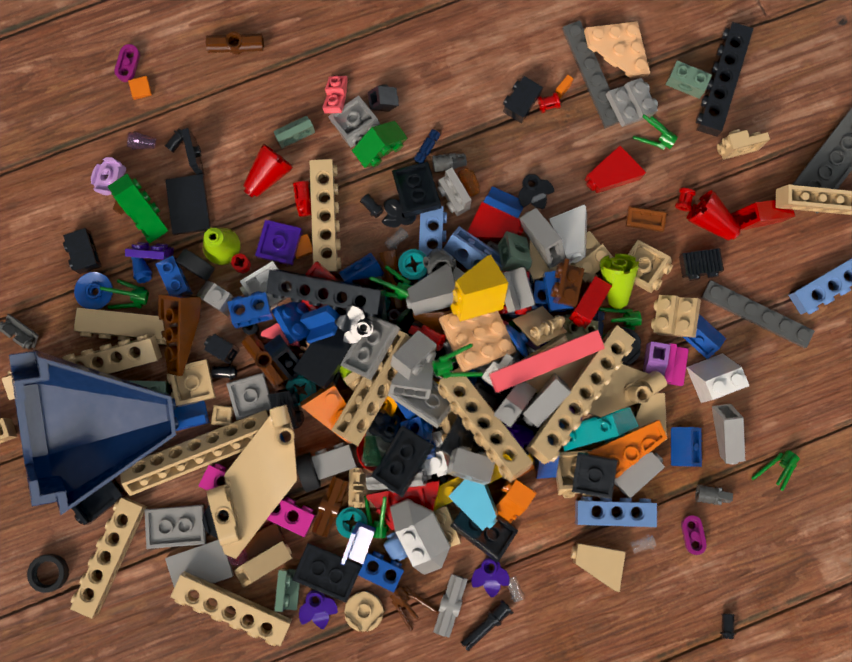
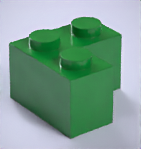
M391 121L372 127L352 149V152L364 168L376 167L382 162L381 158L392 151L398 152L404 147L403 143L408 138L396 121Z

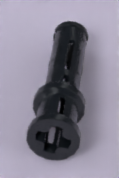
M502 599L493 611L488 612V617L460 641L461 644L466 647L467 651H470L495 626H500L501 622L509 614L512 615L514 611Z

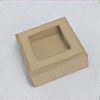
M213 405L211 424L222 426L231 424L233 407Z

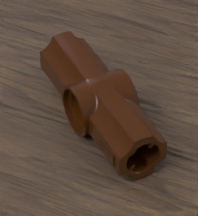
M230 32L227 35H206V49L208 53L231 52L235 55L242 52L263 51V34ZM234 41H239V43H238L237 45H235V46H232V45H231L232 42H234Z
M396 250L379 253L384 272L382 280L395 286L399 282L403 283L385 269L387 265L404 277L398 268ZM384 286L386 289H388V292H395V290ZM389 297L392 309L407 306L406 299L400 300Z
M255 333L247 336L241 342L275 389L289 380L271 358L264 344ZM268 356L269 363L265 366H262V357Z
M333 476L327 493L323 496L320 503L319 514L312 528L313 533L328 538L333 522L340 512L343 503L341 501L349 482Z

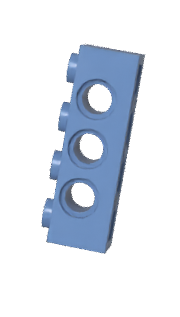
M441 206V209L420 214L419 250L427 257L433 250L427 246L430 241H435L439 249H442V242H446V231L443 230V223H447V212H443V206ZM436 223L439 227L436 230H430L428 225ZM428 272L425 274V276L419 278L418 282L427 277Z
M460 226L454 231L443 248L450 255H453L466 269L470 270L480 260L491 255L500 270L504 271L502 270L499 253Z
M852 258L788 295L800 315L806 312L810 315L819 309L818 305L821 303L827 305L834 301L835 298L833 296L838 293L842 296L851 291ZM844 273L849 275V281L844 278ZM828 282L833 284V290L829 289ZM812 291L818 295L817 300L812 297Z
M581 497V500H575V524L657 527V503H651V499L639 498V502H632V498H620V502H615L612 499L600 497V501H592V497ZM597 505L600 507L601 513L599 516L594 517L591 511ZM615 506H618L620 509V514L617 517H613L611 514V510ZM633 507H638L640 511L639 516L636 518L631 515Z

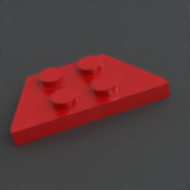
M440 480L427 482L426 486L409 487L403 497L389 490L369 493L366 495V498L373 503L377 509L376 511L381 515L383 497H387L384 519L390 529L395 530L390 506L410 499L414 503L433 511Z

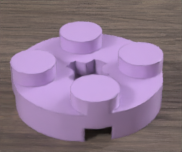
M106 157L102 159L104 162L101 165L97 164L91 175V184L94 185V191L102 195H110L111 192L108 185L126 173V167L120 161L112 157Z

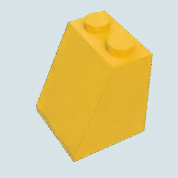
M491 255L486 256L456 280L451 310L460 321L504 308L508 281Z

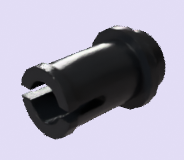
M179 128L177 131L174 130L175 133L164 145L173 153L183 142L182 130Z
M366 194L360 200V203L369 210L372 217L377 218L383 213V206L378 205L370 194Z
M257 323L242 327L243 332L248 335L254 333L257 335L256 331L259 332Z
M236 366L212 367L213 379L229 378L233 380V378L237 377Z
M721 614L722 632L720 634H722V638L734 639V635H736L734 633L735 614Z

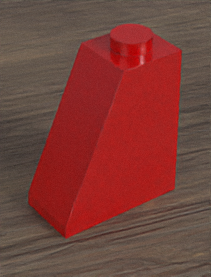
M619 146L586 176L585 181L586 186L591 191L601 193L638 181L643 178L646 172Z
M776 200L755 202L731 213L741 226L740 231L780 223L795 217L794 210L776 208Z
M481 202L467 232L480 241L491 240L500 242L506 231L521 236L523 228L520 219Z
M595 276L569 319L575 325L586 329L612 285Z

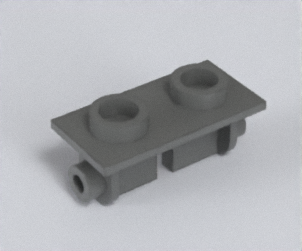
M9 313L5 323L3 321L0 322V332L9 338L15 335L13 341L23 349L27 348L29 350L31 347L35 349L39 335Z

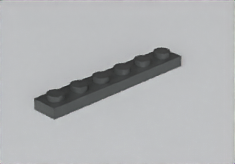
M579 20L564 26L562 31L604 128L620 123L605 95L610 91V88L594 52L588 48L581 21Z
M712 280L708 282L701 296L702 299L804 349L808 347L814 334V330Z

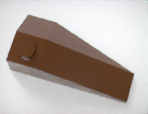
M169 294L158 295L159 320H163L164 331H161V334L167 344L164 352L168 374L183 376L200 319L201 297Z

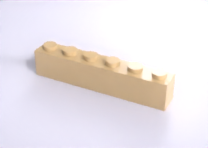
M77 308L74 331L79 332L80 336L92 337V334L99 335V338L111 339V336L118 337V340L130 338L137 339V336L148 334V336L155 335L159 345H167L165 338H162L161 331H164L163 320H159V316Z

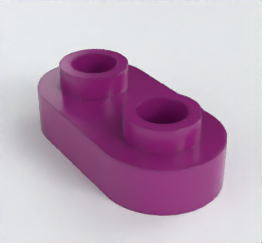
M124 45L119 52L114 72L122 82L132 80L138 66L140 53L134 45ZM134 54L132 58H128V56Z
M688 515L681 522L685 547L689 553L700 555L704 553L707 547L703 525L697 516ZM690 521H692L694 524L693 528L691 529L688 527V523ZM694 541H697L698 546L696 548L692 547V543Z

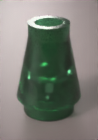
M366 436L364 437L362 461L365 466H377L380 464L382 457L376 437Z

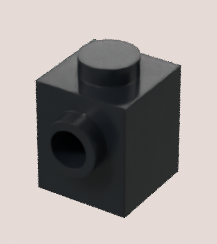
M384 84L376 86L368 92L370 110L389 112L399 106V98L395 87H389Z

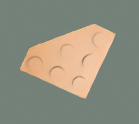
M638 21L586 27L584 33L590 50L601 54L605 61L615 68L619 67L626 72L625 75L629 78L646 77L650 74Z

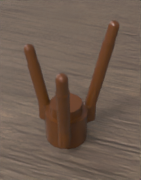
M400 586L390 596L393 600L391 603L396 607L410 631L413 628L401 607L404 605L415 619H418L419 616L407 603L410 600L408 595L428 609L438 613L436 608L411 592L408 587L404 589Z

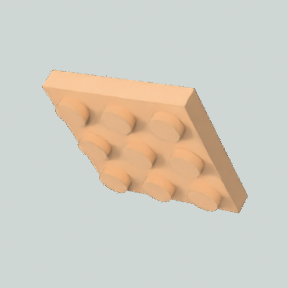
M498 311L460 321L457 315L453 313L439 318L452 351L470 343L473 344V347L455 356L462 372H467L493 361L503 359L506 354L512 356L517 352Z

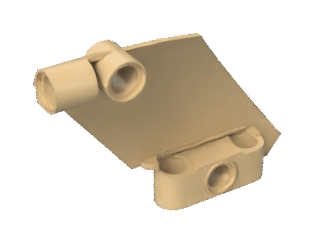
M562 334L554 338L553 340L549 341L536 351L532 352L525 358L548 350L569 340L565 334ZM592 354L526 382L537 390L536 393H538L550 377L556 373L570 386ZM601 361V365L606 369L605 363ZM622 364L618 370L612 372V380L606 386L603 385L601 388L602 394L597 400L592 401L590 404L592 408L588 413L597 417H603L636 403L645 404L651 399L652 395L667 386V381L660 372L653 371L649 374ZM591 376L592 382L596 384L595 378ZM580 391V395L585 398L584 392Z
M287 405L269 410L270 416L225 473L226 485L207 490V497L220 545L225 555L235 559L297 481L294 447L295 434ZM282 431H289L291 440L283 442L280 439V433ZM226 510L229 513V519L221 520L219 518V511Z

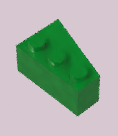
M125 174L108 185L115 200L136 223L135 226L138 230L141 229L149 244L168 232L167 227L158 214L160 209L155 202L150 203V196L145 190H140L142 186L136 178L131 179L128 174Z

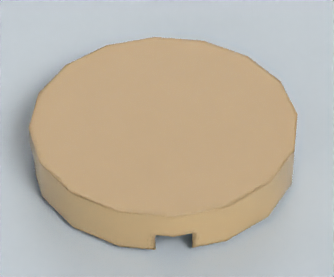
M357 592L349 598L345 605V620L356 631H371L380 624L383 618V604L379 597L372 592Z

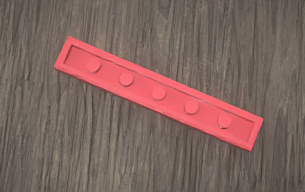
M594 330L489 373L495 392L498 393L603 350L605 347L599 331Z

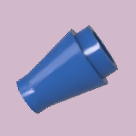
M131 257L133 278L137 283L150 281L152 279V271L144 258Z

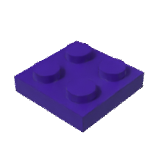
M265 220L255 256L293 266L303 231L302 228Z
M137 242V244H132L131 247L125 249V257L164 260L174 255V248L168 247V244L164 243L149 246L148 242Z

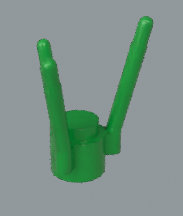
M645 114L642 115L647 122L662 133L658 139L661 142L658 143L637 136H633V139L659 147L662 150L665 147L671 149L678 136L668 130L653 116L649 118Z
M386 265L385 269L403 283L399 282L395 286L375 277H370V280L395 290L394 293L386 292V296L400 300L409 297L408 288L412 286L410 285L411 281L402 277Z
M120 279L117 280V283L135 290L130 292L100 287L102 291L130 296V301L134 302L109 305L108 309L142 308V305H146L148 302L149 291L145 290V287H139Z
M599 307L598 309L605 312L624 313L622 318L611 319L613 323L623 322L626 326L624 328L635 330V326H641L642 324L640 311Z
M472 343L439 357L438 360L432 362L435 375H442L444 379L449 377L483 376L484 373L450 372L453 369L452 363L457 362L456 357H452L473 347Z
M786 450L784 454L779 452L776 458L760 469L751 479L755 480L775 463L781 461L779 465L784 470L776 485H780L784 479L780 488L781 491H784L800 458L789 450Z
M365 495L368 525L376 528L373 537L386 538L387 531H389V526L384 521L387 497H383L380 520H374V523H372L370 505Z

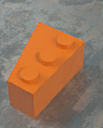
M331 382L326 390L324 388L320 389L301 401L300 405L309 414L332 430L347 403L335 384ZM338 435V436H339L340 438H342L345 442H347L348 444H351L350 441H348V440L344 439L343 437H341L340 435Z
M516 479L512 482L507 480L501 488L503 493L495 503L498 515L511 524L517 518L516 515L520 516L527 509L537 493Z

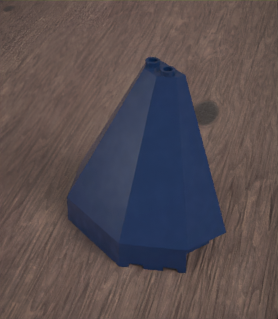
M37 350L9 354L15 405L32 507L57 502L60 515H62L176 436L175 429H178L177 417H174L173 410H176V402L168 394Z

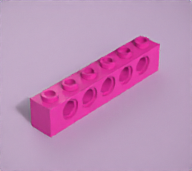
M218 463L208 465L198 486L205 490L219 487V480L225 475L226 467ZM285 497L279 503L281 510L278 513L272 512L267 520L302 537H306L316 514L313 513V509L303 505L301 508L295 505V500ZM290 511H297L299 515L297 521L290 520Z

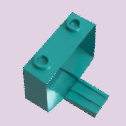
M630 407L617 410L603 417H594L582 421L575 431L572 430L569 435L571 439L563 448L564 451L602 440L607 443L625 435L624 433L639 427Z

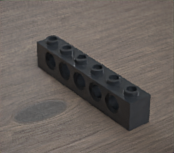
M732 22L728 28L725 27L721 37L724 39L723 44L719 45L716 53L719 57L711 69L713 77L710 78L706 88L708 93L707 96L704 95L701 102L703 109L701 113H698L695 121L698 124L697 131L716 137L723 131L754 28ZM730 43L736 44L737 47H732ZM725 59L730 60L732 64H727ZM719 76L725 77L726 82L722 81ZM714 93H718L721 99L716 98ZM709 110H713L716 116H712Z
M280 269L269 270L266 293L273 294V298L284 299L285 296L290 297V301L293 302L305 300L309 301V305L320 306V304H326L335 310H339V307L346 308L348 305H354L363 310L365 316L376 317V314L383 313L386 296L385 289ZM288 281H289V282L291 283V285H292L291 291H289V290L287 289V282H288ZM306 285L310 287L309 294H306L305 292ZM324 288H326L329 292L327 298L323 296ZM342 292L347 294L346 302L341 299ZM361 295H363L366 298L365 305H362L360 303L359 299Z

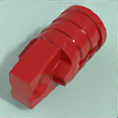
M300 181L293 183L298 215L300 217L311 215L310 182Z
M411 325L408 333L414 335L419 330L437 344V351L442 348L446 339L445 334L436 332L425 325L422 328Z

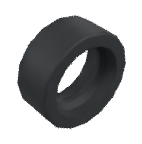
M183 249L176 260L181 266L205 281L209 279L215 270L212 265L187 249Z
M310 452L295 457L296 469L306 492L321 488V481L318 480Z
M45 554L35 558L27 570V580L30 586L42 593L52 592L61 588L66 583L69 575L66 561L56 554ZM47 561L55 563L59 569V577L51 585L42 584L37 577L38 567Z

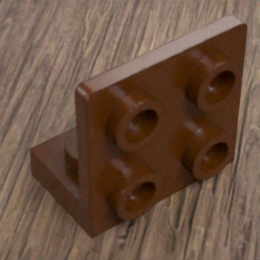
M565 258L562 263L559 262L556 268L555 278L558 279L552 286L550 296L554 297L552 303L576 308L584 268L568 265L569 259Z

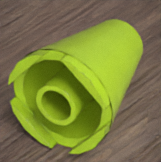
M210 228L205 232L203 252L212 263L227 265L231 263L234 255L239 254L241 243L236 233L228 228Z
M615 254L613 258H609V255L600 260V269L603 280L612 285L607 294L608 303L614 309H622L628 305L639 269V261L636 262L634 256L627 254Z

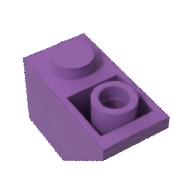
M650 342L646 345L643 372L650 374L653 371H657L664 376L669 359V344Z

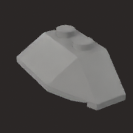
M410 499L391 505L390 510L395 532L412 566L424 575L441 569L450 549V544L434 512L414 503Z

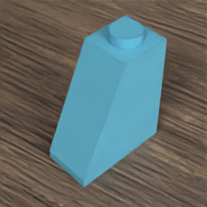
M464 479L448 496L482 531L486 527L490 529L498 521L496 519L498 511L487 484L482 485Z

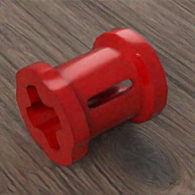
M554 92L551 96L538 97L541 113H545L546 110L553 108L560 109V100L557 92Z
M680 188L678 203L675 204V208L681 211H691L693 196L696 195V191L689 188Z
M236 254L231 259V265L238 273L245 274L250 270L251 263L245 255ZM241 260L243 261V267L239 266V261Z

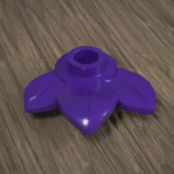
M513 423L509 427L504 424L522 449L524 445L528 446L534 437V432L527 426Z
M490 557L482 562L481 568L476 569L472 576V587L484 585L487 594L491 598L499 593L501 585L509 586L510 584L508 572L501 568L500 562H495ZM491 563L494 565L493 571L489 569Z
M312 590L306 596V603L300 607L299 620L302 625L312 620L319 628L324 629L328 624L329 614L338 613L337 605L333 599L325 597L324 593ZM314 596H317L319 598L318 603H314L312 601V598Z

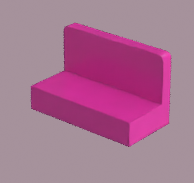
M669 343V359L664 377L667 384L683 386L689 350L677 347V344Z

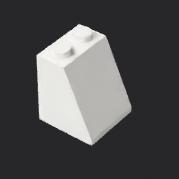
M723 353L686 367L701 403L717 399L749 386L742 367Z

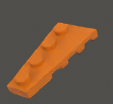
M656 420L586 453L618 459L616 479L629 467L636 464L643 456L665 441L667 436L660 420Z

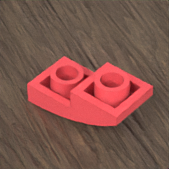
M329 76L325 87L327 96L322 107L324 113H342L347 92V76Z

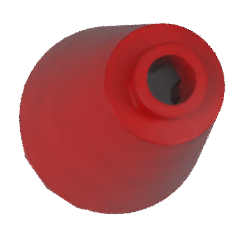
M263 144L243 184L245 187L244 192L252 198L254 195L259 197L289 173L293 168L292 165L282 156L275 153L273 149Z
M712 190L704 193L699 198L700 202L697 205L694 204L692 210L687 214L686 218L690 223L723 239L734 240L741 232L739 223Z

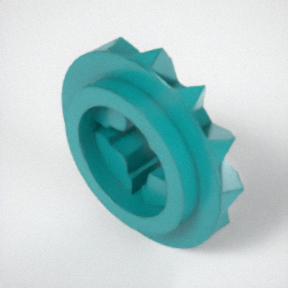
M417 249L407 250L399 258V271L409 280H418L427 273V267L423 265V259L427 256ZM411 257H413L416 263H421L416 266V272H414L412 267H406L411 264Z
M301 375L292 381L289 380L286 388L294 387L295 392H298L295 385L300 387L305 385L304 390L308 395L301 393L299 395L300 402L316 392V384Z
M354 507L345 508L336 519L338 532L343 537L349 539L356 525L350 531L349 524L343 521L350 520L354 514V521L367 524V517L364 512Z

